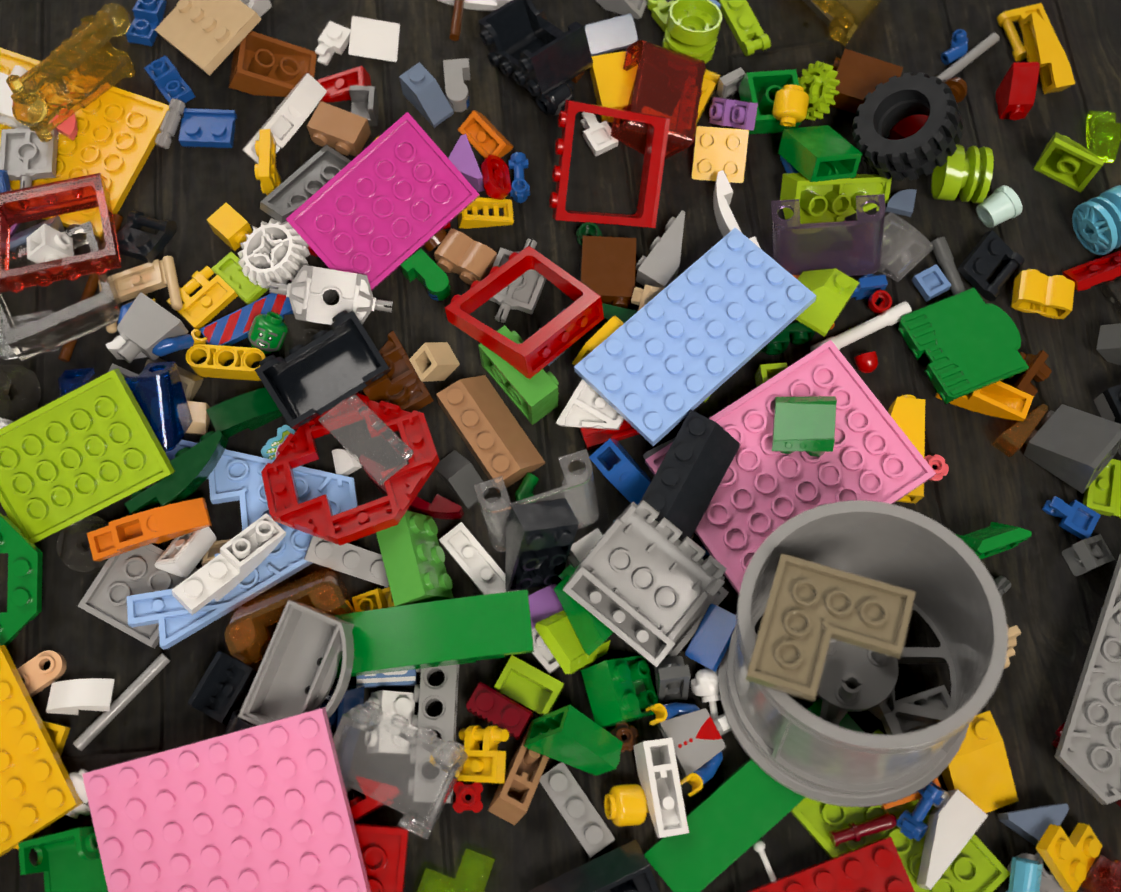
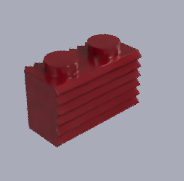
M482 682L478 684L466 705L469 713H473L479 719L483 718L484 722L488 721L490 725L493 724L494 726H499L498 728L507 729L510 737L514 736L515 740L520 739L533 716L532 711Z

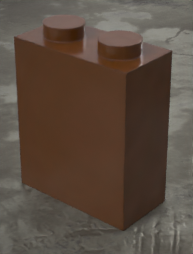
M844 49L842 58L836 57L833 65V70L838 72L835 79L840 80V83L836 86L839 94L834 95L833 98L836 103L830 106L856 114L859 105L864 104V97L869 92L873 93L876 90L875 86L881 82L885 84L893 76L899 78L904 67Z
M583 236L581 283L600 295L604 304L626 309L633 308L631 299L635 288L636 238Z

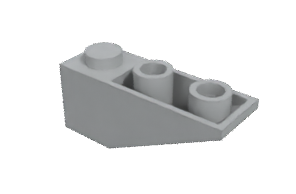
M683 210L676 218L672 217L665 227L666 232L662 237L658 236L650 247L651 252L647 257L642 256L635 267V270H637L636 282L644 287L645 285L666 288L677 278L685 212Z

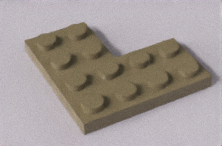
M781 553L745 680L814 701L831 638L899 659L903 651L916 592Z

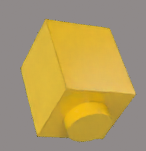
M227 203L222 205L207 219L212 231L234 251L241 246L240 243L247 241L245 234L251 235L253 233L248 221Z

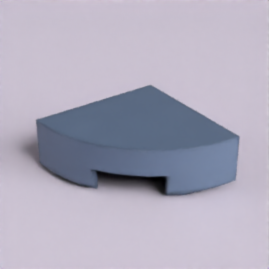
M906 189L894 194L889 200L885 212L911 217L917 190Z

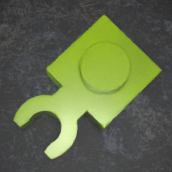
M647 0V7L652 11V18L665 32L669 9L674 0L668 3L666 0Z

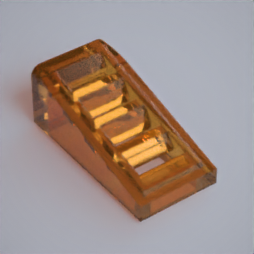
M1045 404L1038 406L1027 414L1024 421H1018L1003 432L992 445L1008 457L1013 456L1022 447L1048 411V406Z

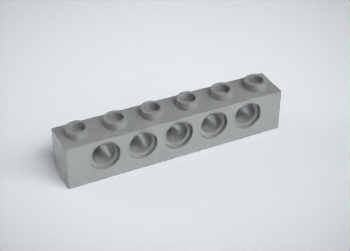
M459 664L416 669V672H421L420 684H415L414 702L419 703L418 715H413L412 732L417 733V745L411 746L410 755L411 764H415V777H410L409 796H414L413 802L453 803ZM436 671L444 673L445 679L441 685H430L429 678L432 673ZM434 701H439L443 704V711L437 717H431L427 712L428 706ZM434 731L439 732L442 738L440 745L436 748H429L426 745L427 735ZM436 762L440 767V773L437 778L428 780L424 775V769L427 764Z

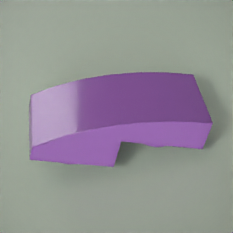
M713 97L709 111V123L754 130L758 103Z
M556 583L529 595L532 629L535 628L537 622L564 610L554 591V588L557 586Z

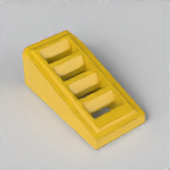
M478 197L458 215V228L463 229L513 225L514 223L512 199L498 200ZM499 208H503L504 216H499ZM488 209H492L493 216L489 215ZM478 210H482V215H478Z

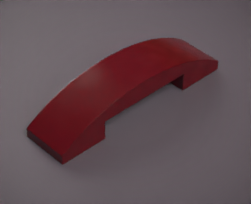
M362 456L360 463L367 476L380 492L388 496L382 477L383 473L388 472L387 468ZM438 494L432 503L416 496L408 508L411 512L437 519H462L464 515L462 506Z

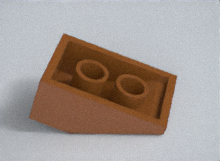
M251 31L234 49L229 88L252 95L287 97L306 73H309L314 78L317 54L314 51Z

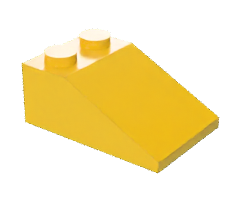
M990 711L979 713L970 722L959 751L941 775L948 790L958 789L983 812L988 813L1019 800L1004 742Z

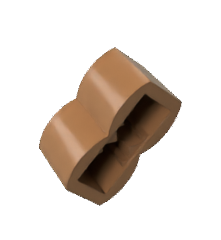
M452 228L434 253L437 265L444 272L459 274L460 279L469 285L476 280L481 281L486 278L497 257V253L490 247L474 241L466 234Z

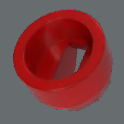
M878 290L870 295L867 302L868 307L874 313H882L891 307L892 298L888 292ZM880 297L882 301L876 305L875 302Z
M876 351L854 357L856 366L863 373H870L878 366Z

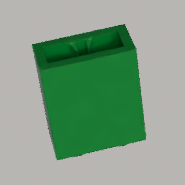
M829 125L784 129L778 152L810 182L855 178L862 152Z

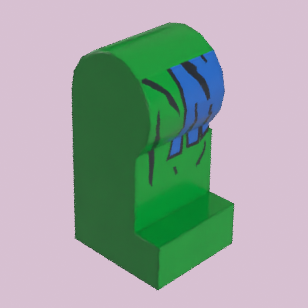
M421 248L401 264L403 276L409 282L416 278L427 288L428 295L433 300L442 301L450 295L451 290L448 276Z

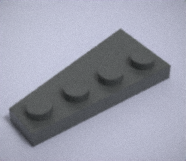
M325 145L260 201V209L280 223L287 221L286 218L348 165L351 160Z

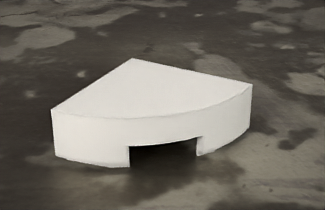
M332 450L336 474L348 476L362 468L359 458L348 450Z

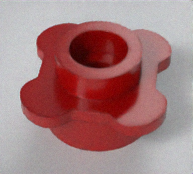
M457 782L454 785L453 791L456 793V801L453 804V809L457 813H462L464 810H472L474 813H478L483 809V803L481 802L483 785L480 782H474L473 784ZM467 794L471 795L470 800L465 799Z

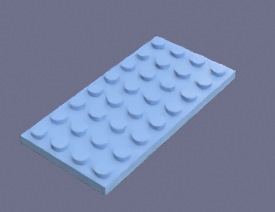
M734 228L575 365L574 370L654 446L687 417L690 410L697 408L816 300V295L737 228Z

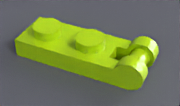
M718 0L721 4L720 10L745 56L754 54L755 50L758 49L763 51L770 48L769 36L766 33L764 34L747 0Z

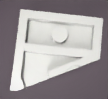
M582 379L556 421V424L563 427L618 430L624 418Z

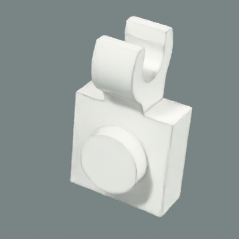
M329 21L318 38L319 45L315 53L320 56L317 62L328 65L334 53L342 55L349 44L351 29Z
M583 112L581 114L584 118L581 120V123L585 128L583 137L595 157L618 146L619 141L607 121L599 123L593 113Z

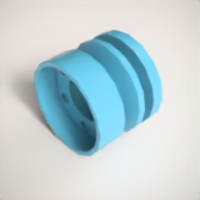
M1121 185L1115 186L1101 193L1098 197L1081 203L1073 211L1072 222L1076 236L1081 244L1093 254L1104 255L1121 246Z

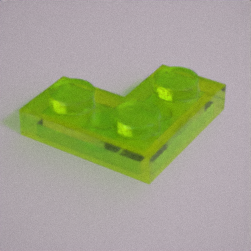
M466 848L455 878L426 868L417 892H484L495 859Z

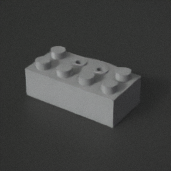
M288 600L238 717L258 726L320 709L321 704L333 686L338 664L342 656L340 678L329 703L325 707L329 719L340 704L351 678L354 660L352 630L355 625L305 603Z

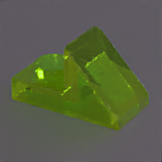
M1090 110L1086 115L1087 149L1104 162L1113 163L1116 159L1121 142V123H1116L1115 112Z

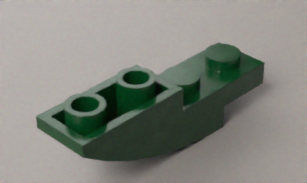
M220 430L216 432L211 431L203 435L198 444L178 451L175 454V458L170 461L175 470L174 473L156 481V484L148 489L143 488L133 493L130 497L131 500L124 503L129 512L136 514L154 509L160 504L165 506L186 500L216 467L228 443L226 436Z

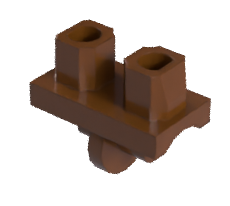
M1044 350L1039 351L1037 355L1019 352L1029 366V369L1009 377L1006 384L1035 396L1038 389L1031 383V380L1034 379L1036 382L1044 381L1052 372L1045 363L1049 355Z

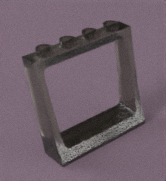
M91 221L81 225L72 224L63 233L73 238V250L89 244L102 287V291L99 294L16 328L0 293V326L8 345L22 362L118 322L122 304L98 232ZM27 245L17 247L15 252L0 256V280L38 265L27 259Z

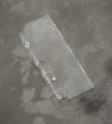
M353 395L347 400L344 399L318 419L380 485L408 463L407 460L413 455V450L402 439H399L357 395Z

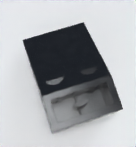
M566 498L511 506L506 524L505 589L507 592L560 583L561 579L558 576L564 571L579 526V522Z

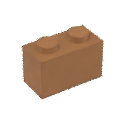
M320 101L307 125L311 140L322 147L328 145L343 155L355 157L360 154L371 134L367 118Z

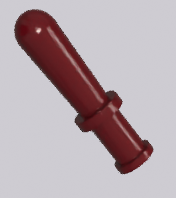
M886 813L859 824L852 822L849 823L847 828L829 831L830 840L834 847L850 840L858 842L863 836L893 829L896 826L897 818L891 813Z

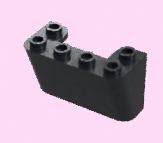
M353 310L349 313L343 311L332 318L334 323L330 326L332 330L329 332L327 330L318 332L312 337L313 341L306 346H303V344L295 346L288 352L289 356L286 358H275L274 355H270L260 361V367L255 369V372L290 428L297 429L390 372V368Z

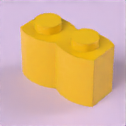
M1035 269L1023 270L1014 279L1011 307L1026 313H1038L1048 318L1065 319L1072 312L1075 282L1062 275L1048 277Z

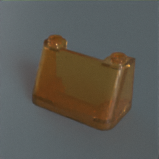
M327 567L255 597L231 612L225 631V641L230 654L247 665L262 660L261 648L265 642L271 640L267 626L280 620L288 600L315 606L318 610L328 614L342 615L355 613L354 606L340 574L336 570Z

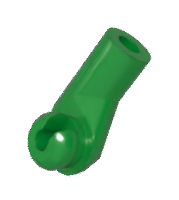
M531 473L525 475L515 493L518 505L538 502L533 495V490L539 479Z

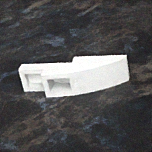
M309 73L305 74L260 128L271 130L276 142V153L291 139L327 92ZM260 129L242 149L257 164H259V157L256 155L255 141L259 140Z
M266 513L220 547V554L173 588L172 595L191 615L195 614L213 599L218 602L262 563L286 536V532Z

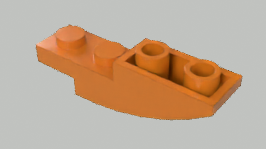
M197 498L157 507L108 522L109 526L88 532L87 537L93 561L100 562L152 543H163L212 526L205 498Z

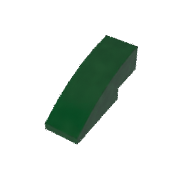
M265 387L239 395L206 409L215 430H220L226 438L247 428L253 431L283 416Z

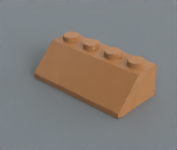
M486 375L460 379L436 394L439 406L498 493L525 477L527 473H531L545 464V461Z

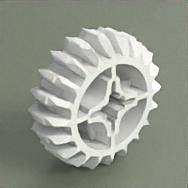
M273 218L270 219L269 223L261 221V227L259 228L253 226V233L251 235L245 234L247 241L240 243L243 250L237 253L241 259L238 264L243 268L244 276H248L254 285H259L266 289L269 287L278 288L270 286L271 281L287 284L288 280L293 281L294 276L301 267L308 265L305 258L311 255L307 249L309 245L287 221L280 223Z

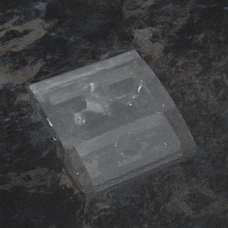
M892 212L855 244L856 252L877 263L878 271L897 282L933 250V244L923 234Z

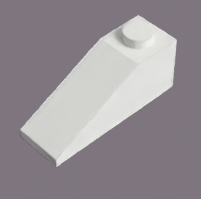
M665 738L644 741L633 745L638 777L646 795L647 806L657 838L689 833L673 739Z
M958 789L948 790L947 792L944 790L941 796L944 799L941 804L933 803L935 808L929 815L928 829L926 831L917 885L922 889L931 890L988 816Z

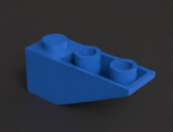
M610 438L589 458L630 503L634 502L638 505L652 480L617 440Z

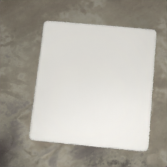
M352 16L348 53L355 56L396 62L400 24Z

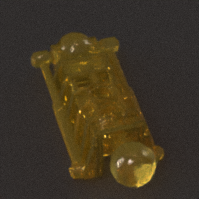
M109 3L104 5L96 15L83 17L80 26L72 30V36L64 39L61 45L51 51V55L21 77L10 75L6 79V83L13 93L11 95L13 100L11 105L13 116L19 123L28 126L31 131H35L41 142H49L53 137L51 133L53 129L79 109L86 108L124 77L130 78L136 73L128 53L114 48L110 42L113 36L125 34L131 25L130 13L124 6L117 3ZM56 115H59V117L51 122Z

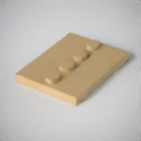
M179 0L176 7L158 25L155 31L210 76L262 19L254 10L240 0Z

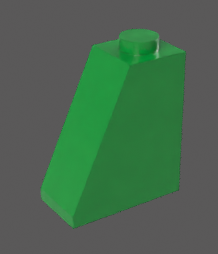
M570 564L558 576L562 581L554 588V591L584 651L589 656L608 639L613 631L562 590L577 568Z
M571 705L532 720L524 743V747L595 776L617 768L623 745L621 740Z

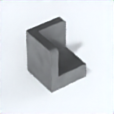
M349 86L352 100L351 113L367 118L369 126H377L379 101L375 86Z

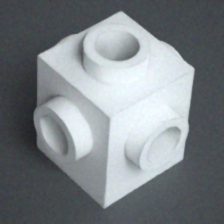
M45 223L26 238L27 259L55 273L65 265H69L74 259L73 238Z

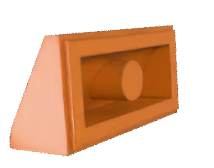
M475 110L472 111L458 129L462 135L466 134L468 141L485 159L488 155H495L501 158L513 148V145L483 114Z

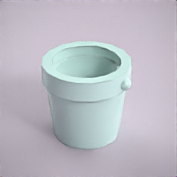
M1006 185L997 188L993 194L976 208L980 220L989 228L1010 218H1015L1023 211L1018 195Z

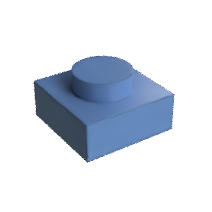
M937 264L915 275L911 280L926 302L946 292L952 286Z

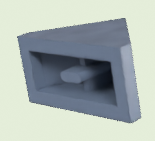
M1067 803L1052 804L998 813L997 817L1000 822L1034 846H1037L1049 824L1060 826L1069 811Z

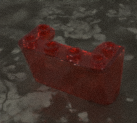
M637 40L629 45L626 50L623 69L628 71L638 65L631 104L622 109L663 116L670 119L665 159L690 147L694 141L699 101L702 95L703 77L706 71L704 60L643 40ZM614 117L610 136L644 155L648 131L647 123L625 119L620 126L622 119Z

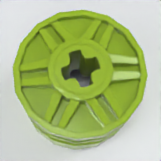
M676 0L672 3L668 13L667 28L662 44L663 52L670 60L683 66L697 67L706 64L712 59L722 23V13L718 6L710 0Z
M955 144L957 149L952 156H947V162L941 167L937 166L933 169L931 180L932 197L935 200L953 201L959 193L962 202L971 200L972 203H982L988 194L993 175L994 156L990 147L978 148L977 146H970L965 153L962 145Z

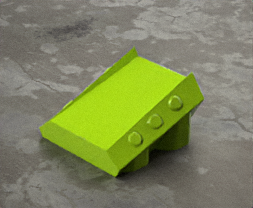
M564 610L535 624V629L565 674H573L580 668H587L608 652L610 640H606L588 656Z

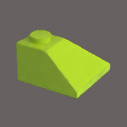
M1056 132L1043 150L1034 170L1081 193L1103 166L1104 161L1081 144Z
M836 268L803 271L797 279L816 295V300L796 320L824 337L860 283Z

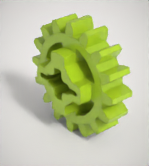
M816 61L815 64H809L808 70H802L803 76L798 78L799 86L803 87L804 92L809 95L805 119L816 121V118L823 119V113L829 114V106L835 105L836 102L833 98L834 95L839 94L836 86L840 83V80L835 79L838 72L833 70L834 66Z

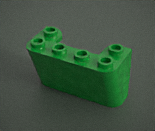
M94 826L76 828L18 843L20 875L43 872L45 892H108ZM32 848L37 852L38 856L35 866L31 864L29 859V853Z

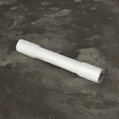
M904 301L866 322L811 346L810 350L811 352L829 340L840 350L886 326L900 322L902 316L911 313L912 309Z

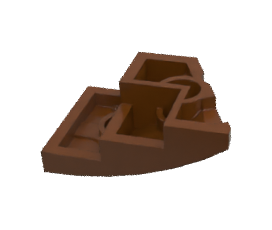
M392 331L387 335L388 341L379 350L390 368V372L364 388L363 391L371 401L380 403L382 400L401 407V410L412 413L413 410L417 411L434 400L424 383L421 382L395 332Z

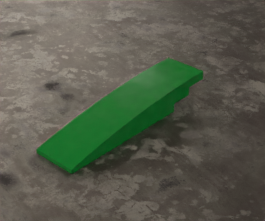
M528 590L424 602L335 616L355 625L352 630L354 660L351 677L475 663L477 660L503 658L505 655L534 652ZM342 656L338 664L337 674L335 678H340L342 668Z
M818 698L806 710L819 717L822 700ZM848 713L839 722L840 728L865 733ZM750 758L686 816L689 833L662 837L644 856L672 892H701L805 797L779 784Z

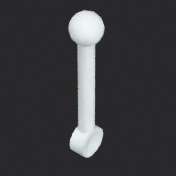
M758 840L753 844V848L756 852H759L770 881H775L777 879L764 851L765 843L762 840Z

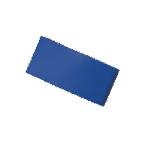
M138 0L132 9L135 18L126 33L128 42L147 46L153 45L158 35L155 29L163 20L166 0Z
M166 55L144 67L148 76L169 104L172 98L179 99L184 103L195 98L190 87L182 79Z

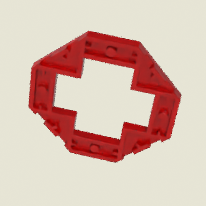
M356 394L298 428L294 434L290 433L279 447V455L273 463H267L261 474L269 513L273 521L341 546L398 525L440 460L424 413L415 410L411 413L401 410V407L382 400L378 403L369 400L368 396ZM365 420L367 421L372 439L399 430L409 464L382 474L388 496L336 515L332 513L330 501L326 494L300 503L292 469L319 459L315 438Z

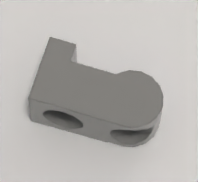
M469 59L443 60L447 100L454 112H463L469 106L468 88L464 84L465 80H471Z

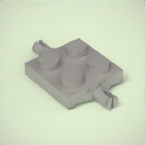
M26 111L24 113L25 120L23 126L15 129L1 130L0 170H7L9 181L20 180V194L31 195L33 180L56 178L58 131L55 126H36L37 114L33 111Z
M527 239L524 249L528 246L535 249L537 242L532 240L531 243V239ZM500 248L493 267L502 266L514 252ZM530 269L489 299L500 305L495 319L499 322L501 319V322L505 323L510 309L533 314L546 278L536 270Z

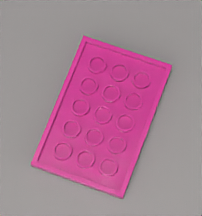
M407 112L288 216L286 220L329 269L367 275L371 291H373L399 268L403 262L424 246L430 238L475 201L480 194Z

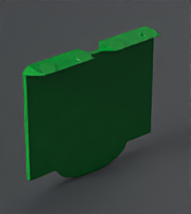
M975 288L906 314L900 320L898 331L915 358L918 360L923 352H925L931 361L925 370V374L945 405L954 399L1029 369V366L1018 352L1021 347V337L1014 321L1000 307L994 304H985Z

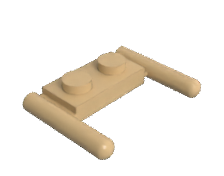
M165 256L162 260L156 259L152 263H145L108 276L109 279L103 278L98 281L106 330L109 333L117 332V321L113 303L119 304L136 298L140 292L147 294L168 286L172 309L178 311L183 307L174 258L172 256Z

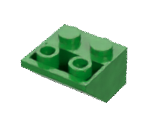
M642 655L605 660L581 670L595 723L602 728L655 715L651 710L646 712V708L658 704V697L654 690L649 666Z

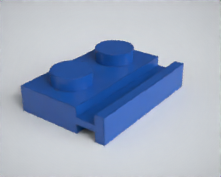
M184 109V118H182L179 135L181 146L233 148L235 119H237L235 110Z

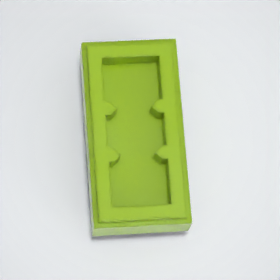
M231 251L211 269L215 275H219L236 292L240 299L249 305L260 298L269 288L266 289L259 285H254L248 276H244L242 272L243 267L241 268L238 264L240 259Z

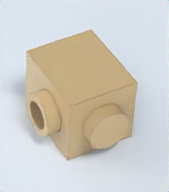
M448 342L424 343L409 359L421 382L444 381L460 365Z

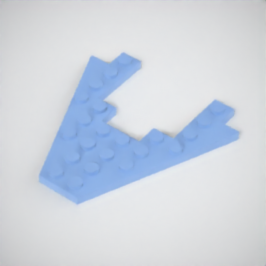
M155 434L170 461L175 458V454L181 449L191 448L198 444ZM225 449L216 467L207 477L209 479L210 500L212 504L240 500L243 531L266 513L270 516L261 471L267 463H273L274 460ZM303 466L292 469L300 503L326 494L330 501L333 515L358 507L354 478ZM156 482L153 483V484H151V485H149V486H147V487H145V488H149V487L153 486L154 484H156ZM276 522L286 532V536L255 570L218 602L213 599L195 614L191 615L172 595V589L127 596L128 625L133 628L159 623L160 647L163 650L168 649L311 565L312 562L304 560L312 535Z

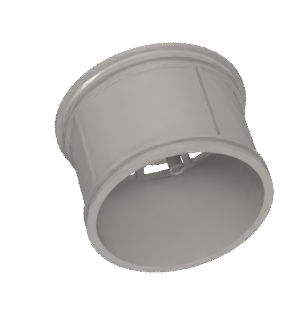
M851 500L812 508L779 526L765 539L749 562L739 592L736 614L737 624L734 628L730 645L718 669L719 692L726 719L739 744L752 761L779 784L809 799L843 807H869L898 801L926 787L944 771L959 751L970 722L993 694L1003 672L1008 648V627L1001 596L994 580L977 555L959 537L931 518L901 506L876 501ZM781 553L916 592L912 610L917 611L923 617L941 643L940 647H903L902 654L898 659L831 638L816 694L822 700L819 717L797 704L787 693L745 680L758 636L755 632V625L765 612ZM948 663L951 677L949 707L944 710H938L895 701L898 664ZM868 710L881 720L887 735L854 732L840 728L839 722L848 711ZM896 717L904 720L924 722L933 726L904 734Z

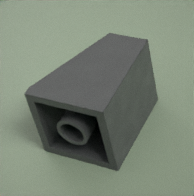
M1061 404L1055 412L1050 410L1041 422L1043 426L1039 431L1034 429L1028 435L1024 442L1027 444L1024 456L1083 494L1117 454L1121 446V424Z

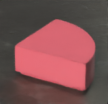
M65 105L49 124L55 126L57 131L64 136L74 140L78 133L77 118L72 109Z

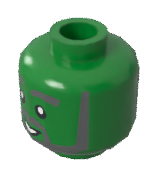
M274 312L255 316L248 332V340L252 348L260 349L264 354H271L282 348L288 333V326L282 321V316Z

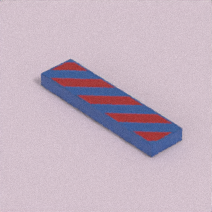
M271 293L200 328L203 336L207 337L208 345L231 346L248 337V332L255 316L274 312L285 319L294 313L289 297Z

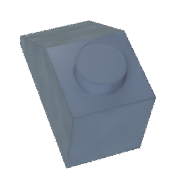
M420 62L399 76L403 95L434 128L454 114L436 79Z

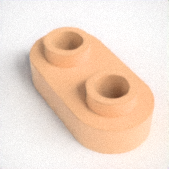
M48 650L41 652L17 670L21 679L24 678V685L32 698L61 678L66 671L67 665L65 658L60 653ZM50 660V668L44 670V663Z

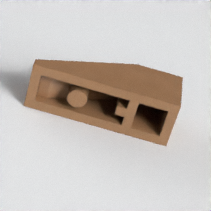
M530 725L505 772V781L499 784L488 809L492 814L513 825L527 812L549 759L547 756L524 747Z

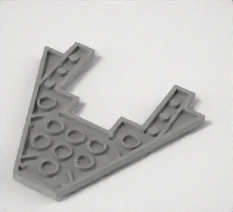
M1121 553L1055 754V758L1101 805L1121 799Z

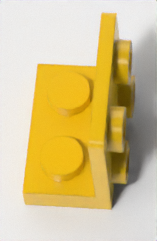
M695 126L692 179L716 181L718 172L723 170L729 182L742 183L744 181L749 130Z

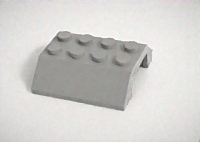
M642 500L638 505L632 502L621 513L578 565L562 590L657 667L676 644L672 640L708 595L714 596L724 584L725 577L723 574L727 568L711 555L706 560H703L702 557L706 552L688 536L680 541L678 538L683 532L665 517L657 522L655 519L659 512Z

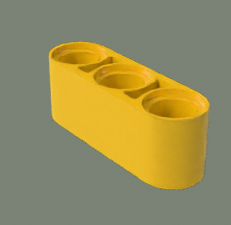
M196 344L191 346L186 352L187 363L201 377L261 381L255 372V369L258 367L251 368L254 362L262 361L266 358L260 349ZM207 357L204 363L197 364L199 359ZM234 359L231 365L224 366L226 361Z

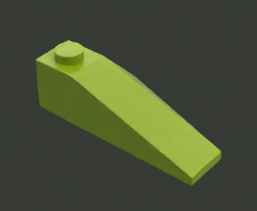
M783 173L780 201L789 232H816L830 223L844 221L847 216L857 212L863 213L888 203L892 176L890 179H886L880 175L856 174L855 178L810 182L801 173Z

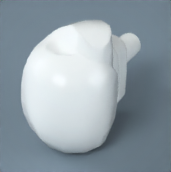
M709 668L700 669L695 674V679L690 681L693 694L701 696L702 702H709L711 718L714 719L718 717L716 701L721 700L718 670L715 672Z

